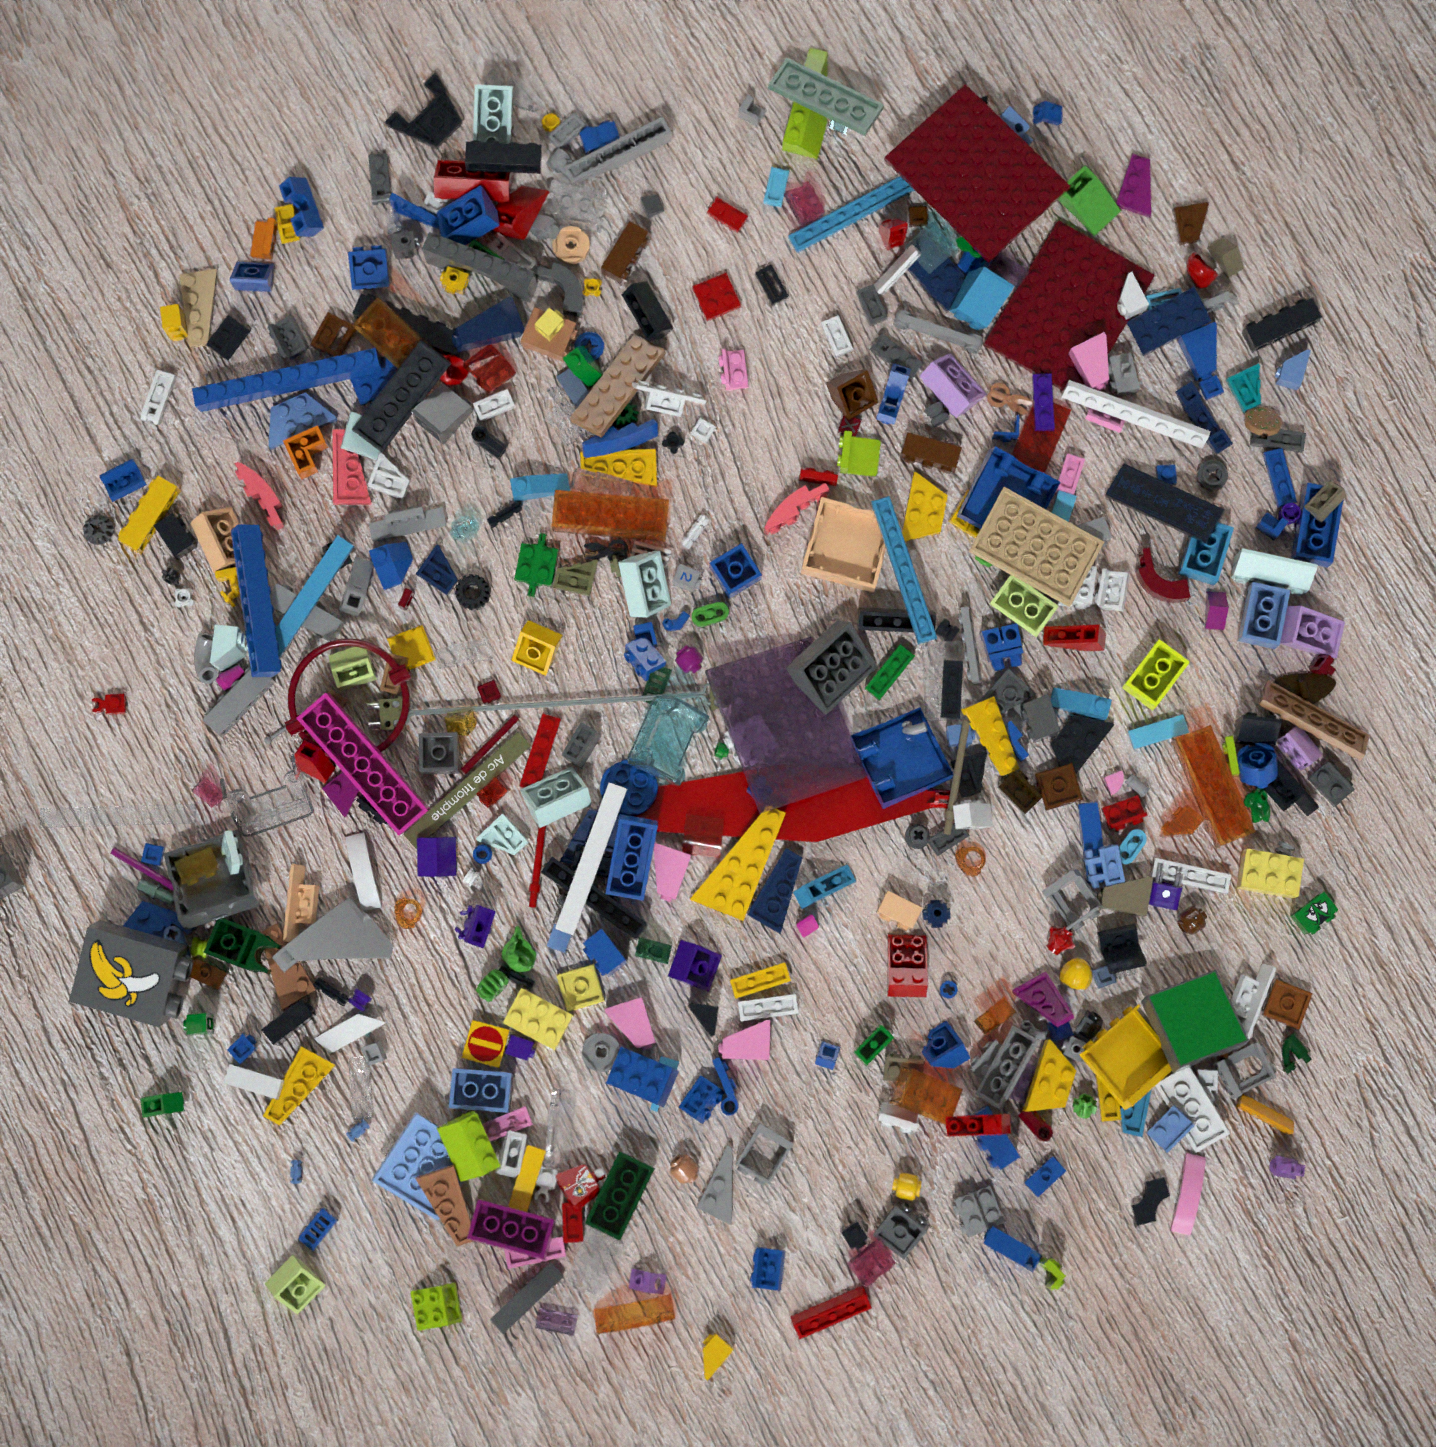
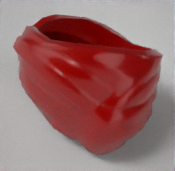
M1193 252L1188 257L1186 270L1191 276L1194 286L1196 288L1208 287L1218 276V273L1208 266L1198 253Z
M444 355L443 357L449 360L451 365L441 376L440 380L447 385L461 384L469 374V367L466 361L457 356Z

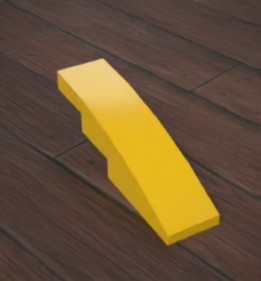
M527 1145L521 1170L517 1176L510 1198L509 1208L528 1212L546 1150Z

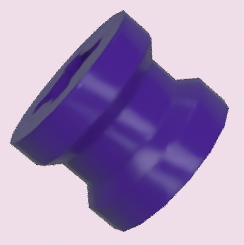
M356 988L354 996L349 998L348 1002L364 1012L366 1004L371 1002L372 998Z

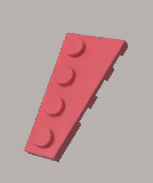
M332 429L333 505H371L358 454L340 448L345 429Z

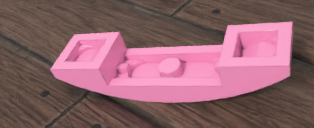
M1189 1153L1185 1155L1182 1170L1183 1177L1170 1231L1191 1235L1202 1191L1206 1157Z

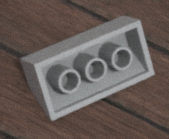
M1012 1026L975 1095L1002 1110L1040 1040Z

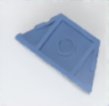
M305 392L271 407L269 448L272 450L283 445V440L317 425L319 428H322L337 421V419Z

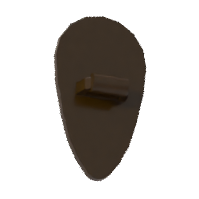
M1315 673L1284 675L1273 682L1312 704L1325 698L1336 686L1334 678Z

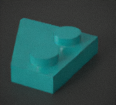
M1259 363L1226 379L1243 413L1261 404Z

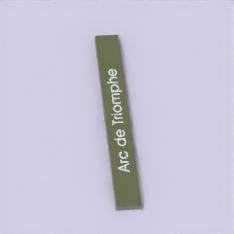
M517 732L403 835L417 849V838L431 837L532 746Z

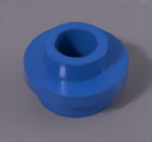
M478 845L473 851V858L479 864H486L492 858V850L487 845ZM481 851L486 852V856L484 858H481L479 856V853Z

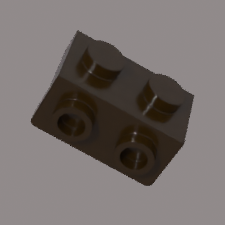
M1015 770L997 788L1025 815L1043 798L1042 792L1036 785L1032 786L1027 781L1028 777L1022 771L1018 772Z

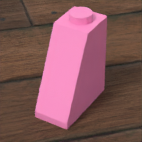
M1105 332L1071 348L1069 356L1085 385L1098 391L1106 388L1109 380L1107 339Z
M655 843L654 860L657 894L661 895L660 899L664 901H676L691 855Z
M642 997L605 1008V1013L637 1049L641 1048L644 1051L653 1048L652 1044L656 1043Z
M770 1020L763 1021L723 1038V1043H719L718 1055H722V1059L769 1060Z

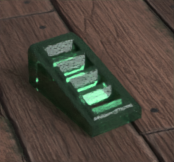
M662 667L650 673L643 695L648 693L652 695L664 694L672 670ZM656 671L665 674V675H666L665 678L662 677V676L656 675V674H655ZM653 679L662 681L663 684L660 685L658 683L653 682ZM650 686H653L661 690L660 692L651 690ZM661 700L643 702L659 707Z

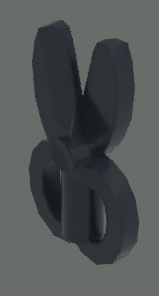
M613 540L608 544V547L599 543L584 544V548L595 551L584 554L586 559L595 560L607 556L609 561H613L612 555L624 556L623 559L617 560V562L628 558V545L623 540ZM622 544L624 548H612V545Z

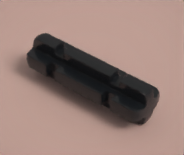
M515 501L510 507L507 506L495 513V516L492 515L487 518V522L491 528H494L499 522L502 523L512 517L514 513L517 514L522 511V507L518 501Z
M505 964L500 966L499 971L503 972L508 979L519 985L522 984L528 990H531L534 986V980L525 978V975L509 969L510 967Z
M318 977L313 984L314 987L318 990L321 989V992L334 1001L337 1000V1003L341 1006H345L349 998L344 994H340L339 990L329 983L326 984V981Z

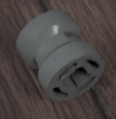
M941 401L930 405L924 410L926 415L932 418L931 424L933 427L940 426L950 419L948 413L943 412Z

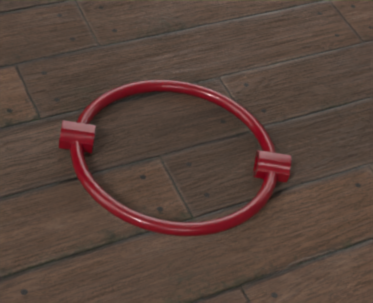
M337 639L312 650L299 663L290 681L288 689L290 720L284 722L291 737L298 734L303 741L306 740L323 750L319 744L308 736L305 732L306 729L296 719L299 716L297 715L295 705L298 681L308 664L325 651L344 646L360 647L372 651L384 659L392 668V670L388 671L391 682L395 687L398 685L401 687L402 710L398 723L389 737L376 746L380 752L386 750L402 732L409 714L410 693L407 681L413 677L407 664L399 666L395 659L385 650L375 644L359 639ZM323 750L326 757L331 759L330 756Z

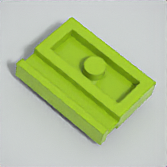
M1233 736L1225 737V743H1222L1223 755L1227 754L1228 762H1225L1226 772L1231 774V778L1238 777L1240 772Z

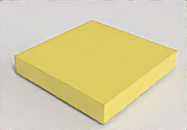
M594 964L556 975L567 1012L605 1001Z

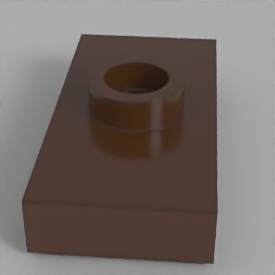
M192 956L193 968L190 977L220 991L228 973Z

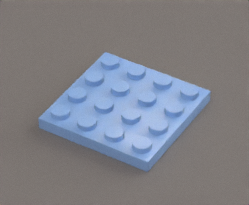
M415 1112L371 1180L438 1221L440 1218L415 1177L450 1166L452 1162L436 1129L439 1126ZM457 1176L459 1186H461L464 1181L460 1182Z

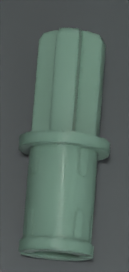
M143 878L137 885V890L150 895L152 899L156 898L168 905L174 902L173 894L162 889L160 885L156 886Z

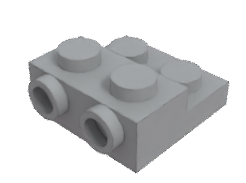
M990 1185L953 1199L955 1203L952 1204L953 1211L956 1216H960L962 1223H959L963 1235L967 1234V1237L987 1231L992 1226L995 1227L1005 1223Z

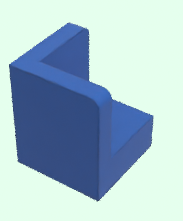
M1266 513L1255 528L1274 541L1289 521L1283 517L1278 520L1269 513Z
M652 622L633 626L636 639L645 635L652 645L657 647Z

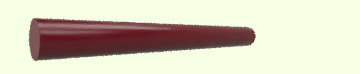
M513 715L460 770L467 774L519 721L518 717Z

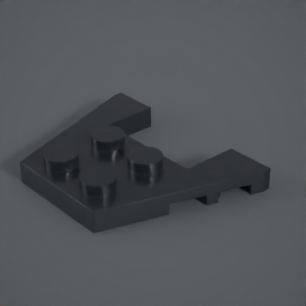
M434 73L423 85L435 99L411 123L407 122L397 111L384 123L388 128L438 149L463 123L437 74Z

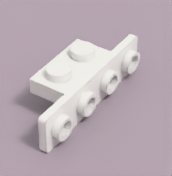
M641 380L638 383L632 382L631 385L636 389L648 391L644 408L647 410L681 417L685 400L702 404L707 402V400L701 398V394L691 392V395L684 394L685 391L674 388L673 391L667 390L666 386L656 384V387L649 386L650 383Z
M1262 964L1256 980L1246 975H1240L1231 998V1003L1237 1016L1241 1017L1240 1022L1248 1039H1250L1256 1020L1260 1015L1263 1002L1276 971L1274 966Z

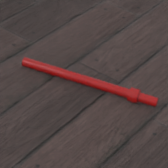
M546 825L541 828L538 826L532 883L529 884L530 908H536L538 893H540L541 889L539 881Z

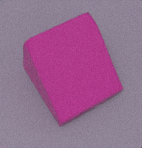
M813 914L796 924V928L802 937H806L819 928Z

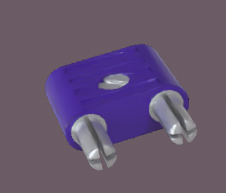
M1158 869L1155 881L1152 882L1149 905L1178 910L1183 889L1181 886L1183 874L1177 873L1174 884L1162 882L1164 870Z

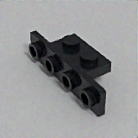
M1277 759L1278 776L1263 789L1283 812L1296 803L1304 814L1309 816L1319 808L1318 804Z

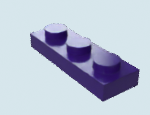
M1033 374L1032 390L1035 431H1054L1052 374Z

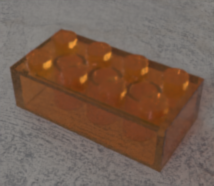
M378 297L352 325L397 369L420 339L432 347L383 299Z

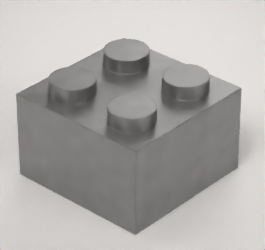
M457 732L419 733V772L421 775L460 774V740Z

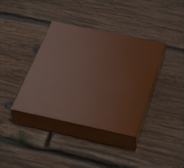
M1073 763L1035 774L1039 789L1042 792L1041 795L1046 811L1083 800Z

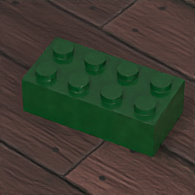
M619 1151L584 1224L621 1241L655 1168Z

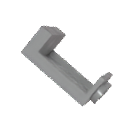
M1078 869L1070 871L1042 891L1046 898L1049 897L1067 923V930L1074 929L1076 931L1085 925V920L1088 918L1093 920L1100 915L1099 911L1104 908ZM1073 881L1090 906V911L1081 918L1073 914L1059 893L1060 890Z
M1255 1042L1229 1055L1226 1060L1221 1059L1213 1063L1231 1099H1236L1242 1096L1243 1093L1271 1079L1277 1078L1275 1075L1277 1072L1272 1062L1268 1061L1266 1057L1267 1051L1259 1042ZM1250 1056L1259 1058L1262 1063L1260 1073L1236 1084L1228 1067Z

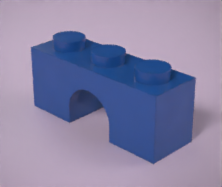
M289 177L282 182L279 188L284 202L292 203L299 211L298 214L290 219L296 236L314 237L324 229L307 178Z

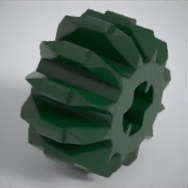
M632 400L623 409V411H626L625 417H621V412L613 422V424L616 423V429L620 425L624 428L632 422L638 423L637 416L640 415V412L636 410L638 408L637 404L632 405Z

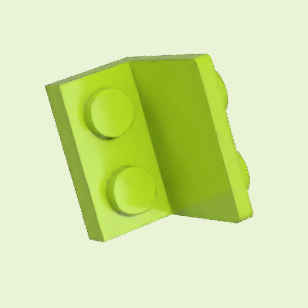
M455 1282L410 1292L418 1331L463 1322Z

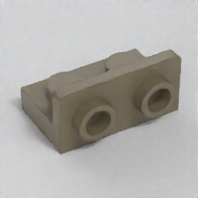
M890 1053L889 1057H885L883 1081L922 1084L925 1060H921V1056L909 1055V1059L901 1058V1054Z

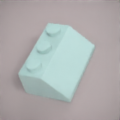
M660 551L631 556L618 562L630 617H649L671 605Z
M215 625L210 663L222 673L246 656V651H248L246 635L239 627Z
M572 766L520 790L533 819L540 828L592 804L587 786Z

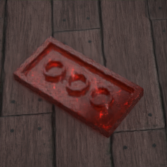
M1054 402V431H1035L1034 408L1032 406L1012 452V456L1018 461L1045 473L1071 413V409Z

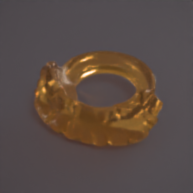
M975 846L961 847L955 854L956 863L963 870V873L971 877L981 874L986 857L980 848ZM975 851L980 855L981 861L978 866L970 867L966 864L965 858L969 852Z
M405 897L396 901L394 913L398 924L403 929L415 928V923L422 917L420 903L415 899H406ZM407 904H413L416 907L417 914L413 919L404 917L403 909Z

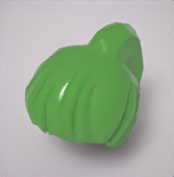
M516 926L515 932L511 940L504 946L501 956L508 966L516 972H527L535 965L536 952L528 941L523 938L520 927Z

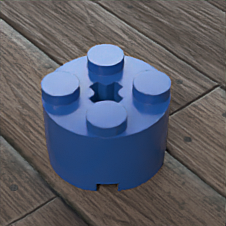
M1255 743V746L1249 747L1247 745L1238 752L1237 760L1241 782L1257 786L1258 788H1266L1278 776L1277 755L1270 745Z

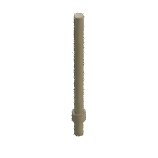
M962 720L948 808L944 814V819L946 820L943 834L951 835L954 820L953 806L957 802L970 721Z

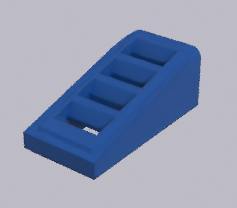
M322 1208L298 1239L310 1250L314 1251L339 1220L328 1210ZM323 1216L330 1224L327 1225L320 1218ZM318 1222L325 1230L322 1231L315 1224ZM312 1228L320 1234L319 1238L310 1231ZM307 1234L315 1240L314 1244L305 1238Z

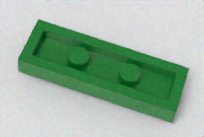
M900 644L868 683L865 690L880 701L914 659L915 655Z

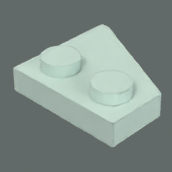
M501 814L476 838L479 842L501 849L512 855H516L529 843L527 838L505 814Z
M232 830L224 831L221 853L227 857L225 862L230 874H238L243 861L242 855L237 852L238 840L237 837L233 836Z

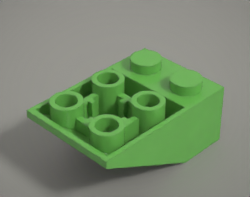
M1086 166L1082 167L1067 181L1070 189L1058 199L1094 236L1121 212L1101 181Z

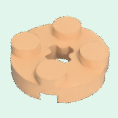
M567 226L562 228L556 239L552 241L554 254L560 262L577 264L586 259L590 250V242L588 236L580 228ZM569 241H573L576 247L569 249L566 245L569 244Z

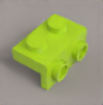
M1043 1257L1039 1263L1053 1276L1045 1286L1052 1291L1054 1289L1058 1290L1065 1283L1063 1279L1066 1275L1060 1270L1062 1266L1054 1258L1048 1259Z

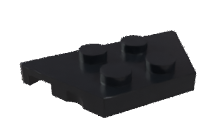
M1073 715L1049 745L1057 758L1059 766L1073 763L1075 773L1077 774L1113 728L1114 724Z

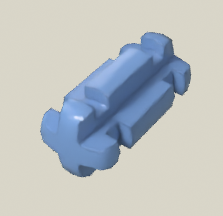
M362 1119L361 1123H357L350 1129L351 1132H347L346 1135L354 1142L355 1138L358 1139L366 1132L365 1129H369L370 1126Z
M291 1160L290 1177H292V1180H290V1183L300 1184L302 1182L300 1180V1177H302V1166H300V1163L302 1161Z

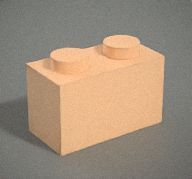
M887 891L876 913L880 914V919L886 922L892 920L897 923L896 926L907 931V929H913L922 907Z

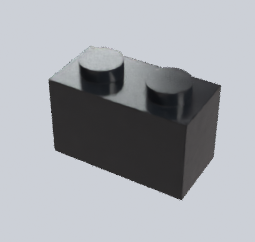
M172 513L155 524L154 527L174 557L179 560L197 548L194 544L196 539L190 531L188 533L183 527L186 524L180 516L176 517Z

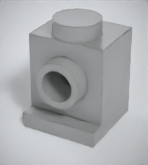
M538 214L530 232L538 240H546L547 238L555 240L562 227L552 217Z
M1069 1036L1068 1039L1065 1038L1060 1048L1063 1050L1062 1054L1081 1064H1086L1079 1055L1084 1051L1082 1047L1086 1043L1072 1036ZM1075 1045L1080 1048L1078 1053L1073 1051Z

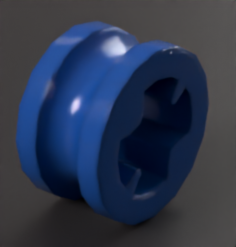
M946 981L941 984L939 990L941 996L949 999L957 994L958 988L954 982ZM946 984L949 987L953 986L954 991H951L952 995L944 993L943 988H946Z

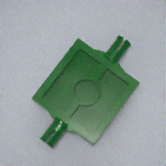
M539 533L537 544L521 543L514 580L529 585L528 597H535L536 587L553 586L559 549L550 548L545 545L547 534Z

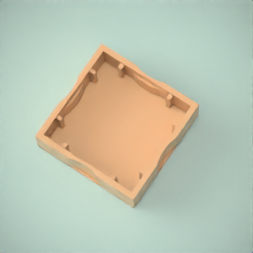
M821 497L801 574L874 593L886 551L874 511L858 509L846 503Z

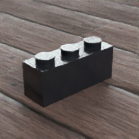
M647 281L631 284L621 294L648 342L662 339L674 329Z

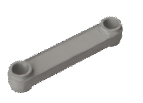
M898 310L894 318L893 325L899 329L907 330L909 328L963 346L970 353L978 354L983 345V338L977 334L966 335L913 317L910 312L905 310Z

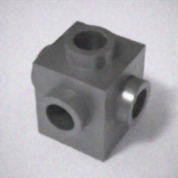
M403 230L398 234L391 235L393 253L396 259H410L418 255L417 249L420 248L419 239L414 236L413 231Z

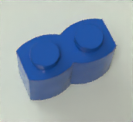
M603 121L597 127L587 126L579 132V138L585 155L620 138L614 121Z

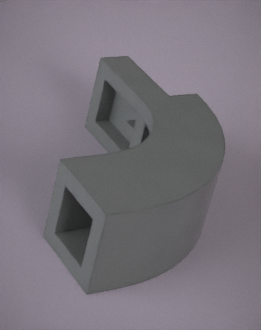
M553 263L552 270L544 265L533 266L532 271L535 272L536 280L554 283L564 291L563 314L582 318L584 300L582 288L576 276L569 269L557 263Z

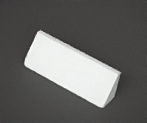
M910 245L874 284L879 294H885L921 256V252L914 245Z

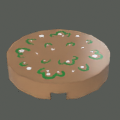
M1251 408L1244 416L1246 428L1257 435H1263V433L1268 434L1267 436L1275 435L1282 426L1281 417L1276 412L1267 408Z

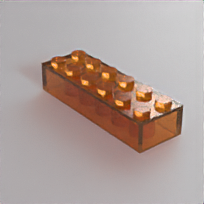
M555 490L552 531L666 542L669 499Z
M1211 725L1174 739L1171 743L1215 848L1254 834L1256 832Z

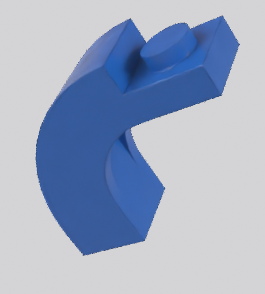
M893 363L876 420H880L884 424H895L911 368Z

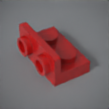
M1138 795L1101 808L1108 829H1115V832L1125 829V824L1131 822L1133 825L1144 822L1143 818L1148 816L1147 812L1143 810Z

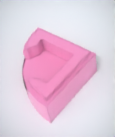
M1123 771L1104 777L1111 796L1117 793L1123 785Z

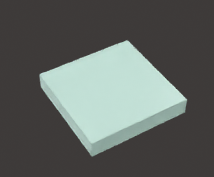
M350 412L340 448L377 460L379 450L352 431V428L362 415Z

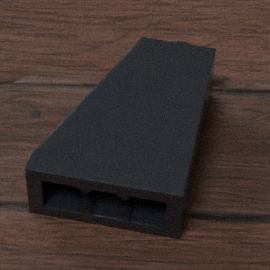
M300 1000L262 1028L261 1031L273 1045L280 1046L316 1016L313 1012L315 1008L309 1001L305 1003V1001Z

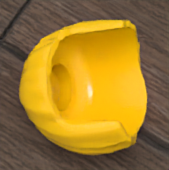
M1081 958L1069 960L1061 969L1059 980L1073 989L1086 990L1092 982L1091 967Z

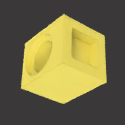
M548 308L534 324L535 329L547 340L551 341L565 325L564 316L555 309L553 311L551 308Z

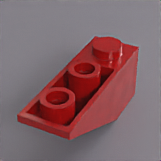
M1010 1114L945 1117L947 1137L1011 1134Z

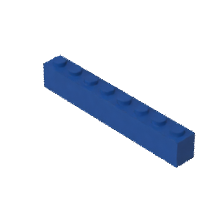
M238 524L231 530L251 675L252 677H274L281 672L282 663L279 659V643L276 641L274 608L270 600L271 588L268 586L267 580L268 569L265 566L266 553L262 546L263 534L260 531V525Z

